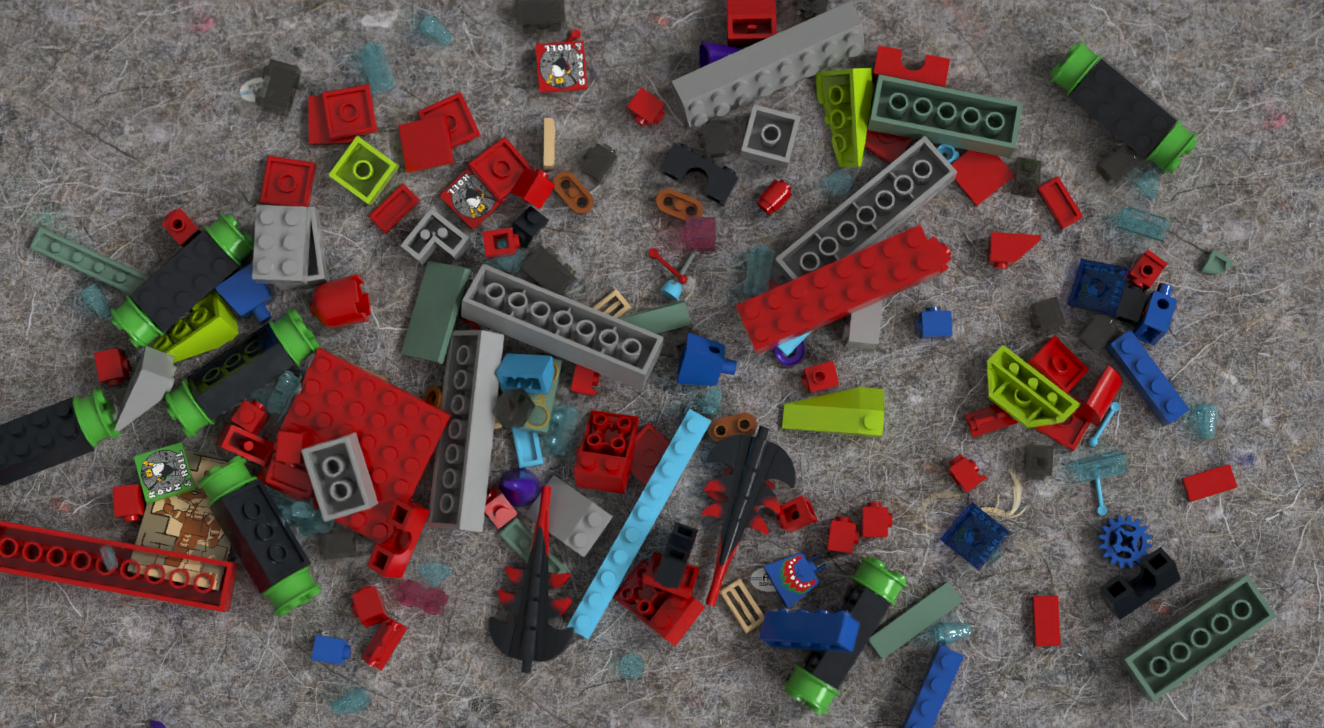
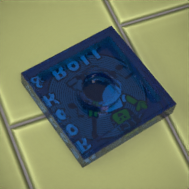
M1081 258L1067 305L1115 316L1129 269L1127 267Z
M972 502L940 540L979 571L1011 533Z

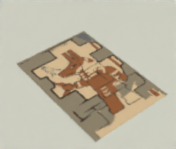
M185 450L196 489L147 504L135 545L227 561L231 544L208 506L209 498L204 490L198 489L197 486L199 484L198 480L208 475L207 472L218 465H221L223 468L228 465L227 462L231 459ZM246 462L244 465L251 475L254 464ZM133 550L131 560H136L140 563V574H144L149 565L159 564L164 567L166 571L164 579L169 580L170 573L178 568L189 572L190 582L188 584L194 585V579L198 574L209 573L215 580L214 590H219L225 566L138 550ZM130 562L127 571L137 573L136 564ZM153 567L149 570L148 576L161 578L162 571L158 567ZM178 571L173 575V581L186 582L187 578L184 572ZM205 575L201 576L197 581V586L209 588L211 586L210 578Z

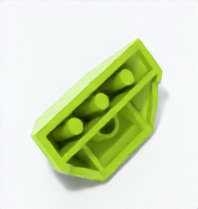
M1004 345L987 360L988 398L1026 428L1063 423L1080 406L1076 400Z

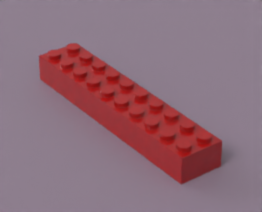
M0 520V572L214 611H230L239 563ZM133 550L225 566L219 590L213 589L215 580L209 573L198 574L194 579V585L188 584L190 582V574L187 570L181 568L173 570L170 573L169 580L164 579L166 571L159 564L149 565L145 573L140 574V563L136 560H131ZM130 562L136 564L137 573L127 571ZM153 567L160 568L162 571L161 578L148 576L149 570ZM178 571L184 572L187 578L186 582L173 581V575ZM205 575L210 578L211 586L209 588L197 586V581L201 576Z

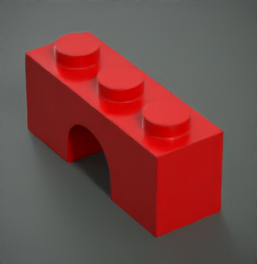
M878 46L872 72L873 80L877 81L879 75L940 87L946 86L950 64L949 58L926 54L922 68L910 71L901 62V49Z
M395 498L386 518V522L394 526L393 533L387 542L375 545L367 567L384 577L402 578L430 510L413 500L408 501Z

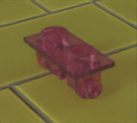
M410 579L407 581L402 580L400 588L397 589L396 600L407 607H419L430 615H444V608L449 600V595H446L445 591L429 586L427 593L423 594L424 584Z

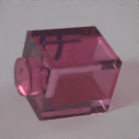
M715 217L686 218V227H681V242H686V252L715 251Z

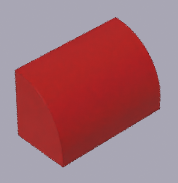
M1108 365L1097 376L1076 412L1095 426L1100 424L1122 386L1120 375Z

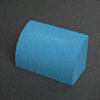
M506 353L496 371L501 391L548 394L553 379L552 356Z

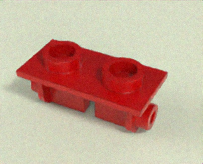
M996 404L965 414L972 438L1019 423Z
M389 617L388 620L382 622L361 659L366 661L365 663L371 667H376L382 671L408 628Z

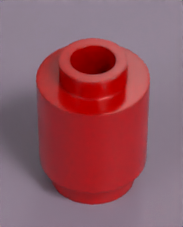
M774 179L760 194L756 204L761 210L771 216L773 213H777L792 197L790 193L792 188L784 180L777 181Z

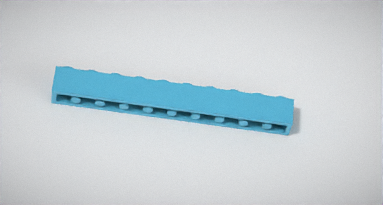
M689 409L567 628L574 627V632L587 639L590 638L711 423L709 419Z

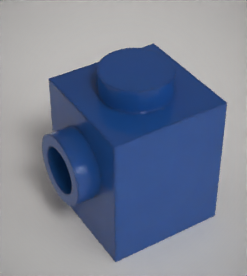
M940 307L925 308V312H921L919 318L915 319L916 333H920V339L950 338L953 335L952 312L940 311Z
M316 635L311 660L340 665L345 664V660H349L352 646L348 645L349 639Z

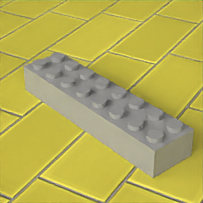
M849 1L673 80L672 85L678 107L688 127L692 129L696 126H702L709 120L718 116H724L729 111L746 106L758 98L769 96L778 89L791 86L798 80L811 77L818 71L827 67H833L847 58L859 55L865 51L862 22Z
M924 136L775 258V267L790 282L880 242L953 182L957 171Z
M482 264L462 300L461 317L641 391L661 353L664 337L485 264Z
M484 330L452 331L447 349L441 409L452 414L436 447L427 527L472 532L483 531L499 386L496 371L501 364L503 334Z

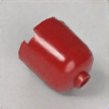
M354 274L318 285L313 292L312 302L309 303L312 316H316L317 320L328 328L369 322L367 316L371 315L370 299L368 293L363 294L360 284H364V280L361 275Z

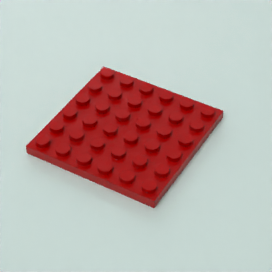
M320 347L309 366L280 430L290 428L310 431L308 447L356 432L378 504L372 508L333 520L383 544L389 540L394 530V526L386 522L394 499H406L408 501L412 499L452 414ZM273 451L267 466H262L257 480L261 478L265 485L321 513L315 492L313 497L308 499L264 482L272 458H276V453ZM305 462L298 464V467L307 470Z

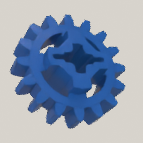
M1121 515L1116 516V522L1108 519L1107 523L1109 526L1100 527L1104 534L1097 536V539L1102 540V544L1098 545L1097 549H1104L1105 552L1101 557L1106 558L1109 556V565L1117 562V567L1123 568L1126 563L1128 568H1133V561L1140 565V557L1149 555L1145 550L1146 548H1152V545L1147 543V539L1152 538V535L1145 534L1144 531L1147 530V525L1139 526L1141 519L1138 518L1132 522L1131 515H1126L1125 520H1123ZM1120 525L1130 526L1133 530L1125 531ZM1110 534L1113 536L1111 545H1109ZM1128 537L1129 539L1126 542L1127 546H1121L1120 544L1123 541L1122 538ZM1140 538V547L1137 549V540ZM1124 552L1129 558H1120L1115 554Z

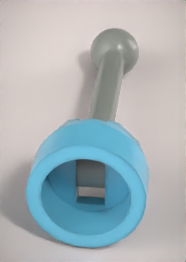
M698 246L691 248V254L679 272L681 275L685 274L695 255L700 253ZM676 277L675 280L666 281L660 291L668 298L677 301L681 294L682 286Z

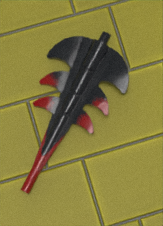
M763 426L759 427L756 437L739 434L722 439L713 447L706 459L708 463L722 462L733 469L732 474L718 476L704 487L705 492L717 491L728 497L727 503L713 504L701 512L703 516H713L723 520L713 580L705 604L715 607L722 581L745 529L752 528L762 532L764 535L769 534L768 527L763 518L754 512L755 506H766L777 514L781 513L778 498L765 485L768 479H777L786 483L790 488L795 487L796 471L793 461L779 445L766 440L769 428Z
M542 486L539 513L527 569L519 570L511 566H505L507 576L516 585L522 587V592L511 594L504 589H498V596L503 607L516 615V619L513 622L506 623L495 617L489 618L490 635L494 644L508 657L522 660V673H531L532 661L546 662L563 654L570 645L574 634V627L559 630L548 625L549 619L562 615L572 602L570 597L558 600L548 595V590L561 587L570 578V573L554 574L548 572L551 486Z

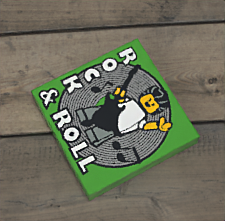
M182 442L134 456L147 504L196 489Z

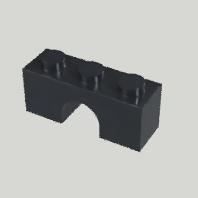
M674 143L660 168V173L680 184L683 183L689 173H702L708 181L703 191V196L724 207L738 183L739 177L735 176L736 172L726 166L720 168L714 164L715 161L706 155L700 157L694 154V150L686 144L681 143L678 145Z
M675 522L657 570L655 582L660 583L666 588L678 590L699 531L698 529Z
M1161 547L1140 560L1142 570L1133 580L1125 581L1119 574L1099 588L1106 606L1119 620L1181 580L1176 563Z

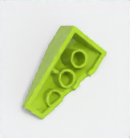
M856 387L786 403L783 410L782 429L880 438L883 433L884 389Z

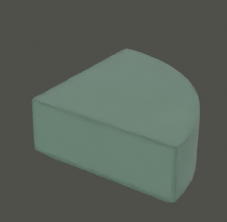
M1212 249L1199 272L1209 275L1219 274L1228 269L1234 261Z

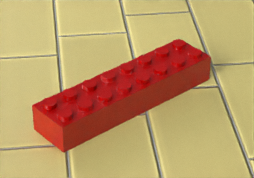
M921 224L744 301L736 305V308L758 355L941 275V268Z

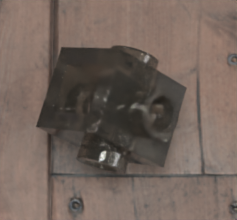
M793 0L792 6L797 7L795 15L807 21L825 13L828 0Z

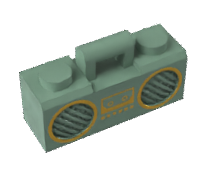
M553 359V379L548 394L528 393L527 399H522V392H513L511 402L522 405V409L517 408L515 423H518L520 431L548 436L563 366L562 360Z

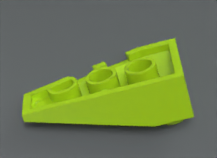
M852 68L817 72V98L819 104H823L825 110V124L830 126L832 132L831 142L839 168L861 167L873 94L871 68Z
M215 288L192 307L193 311L184 320L180 318L174 323L175 327L168 335H161L150 347L174 356L173 363L219 348L226 342L232 341L239 334L237 319L224 298Z

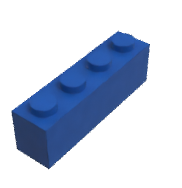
M1131 330L1125 332L1105 347L1163 426L1171 424L1190 410Z
M779 608L777 611H766L759 639L773 648L853 652L860 623L851 618V614L845 611L829 613L824 610H817L816 613H810L803 609L791 612Z
M937 645L901 728H933L964 655L945 646Z

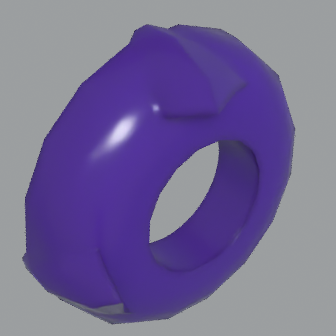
M801 342L795 348V353L791 357H785L777 347H774L772 352L777 361L782 365L794 366L803 359L805 346Z

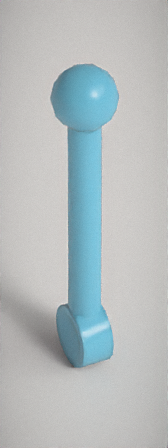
M1118 402L1111 403L1107 416L1095 435L1088 440L1090 446L1098 444L1097 439L1112 415L1120 409Z
M1094 464L1091 467V471L1095 477L1099 505L1096 511L1098 515L1103 516L1107 513V508L1103 505L1099 477L1101 468L1099 465Z

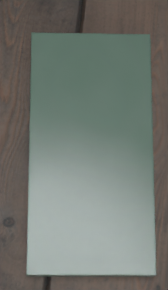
M428 261L400 354L443 364L470 273L469 269Z

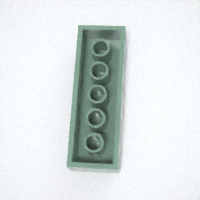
M879 75L874 88L867 130L916 140L926 136L931 143L946 144L956 148L1010 158L1016 148L1023 103Z
M1239 575L1124 654L1119 660L1148 701L1154 702L1277 616L1248 575Z

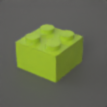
M356 136L329 173V176L364 202L372 205L400 166L362 138Z

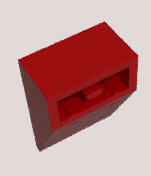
M726 0L727 46H751L777 34L775 0Z
M591 410L573 471L577 487L625 494L631 473L639 417Z
M642 558L612 598L676 647L705 609V606L693 596L687 599L642 583L649 565Z

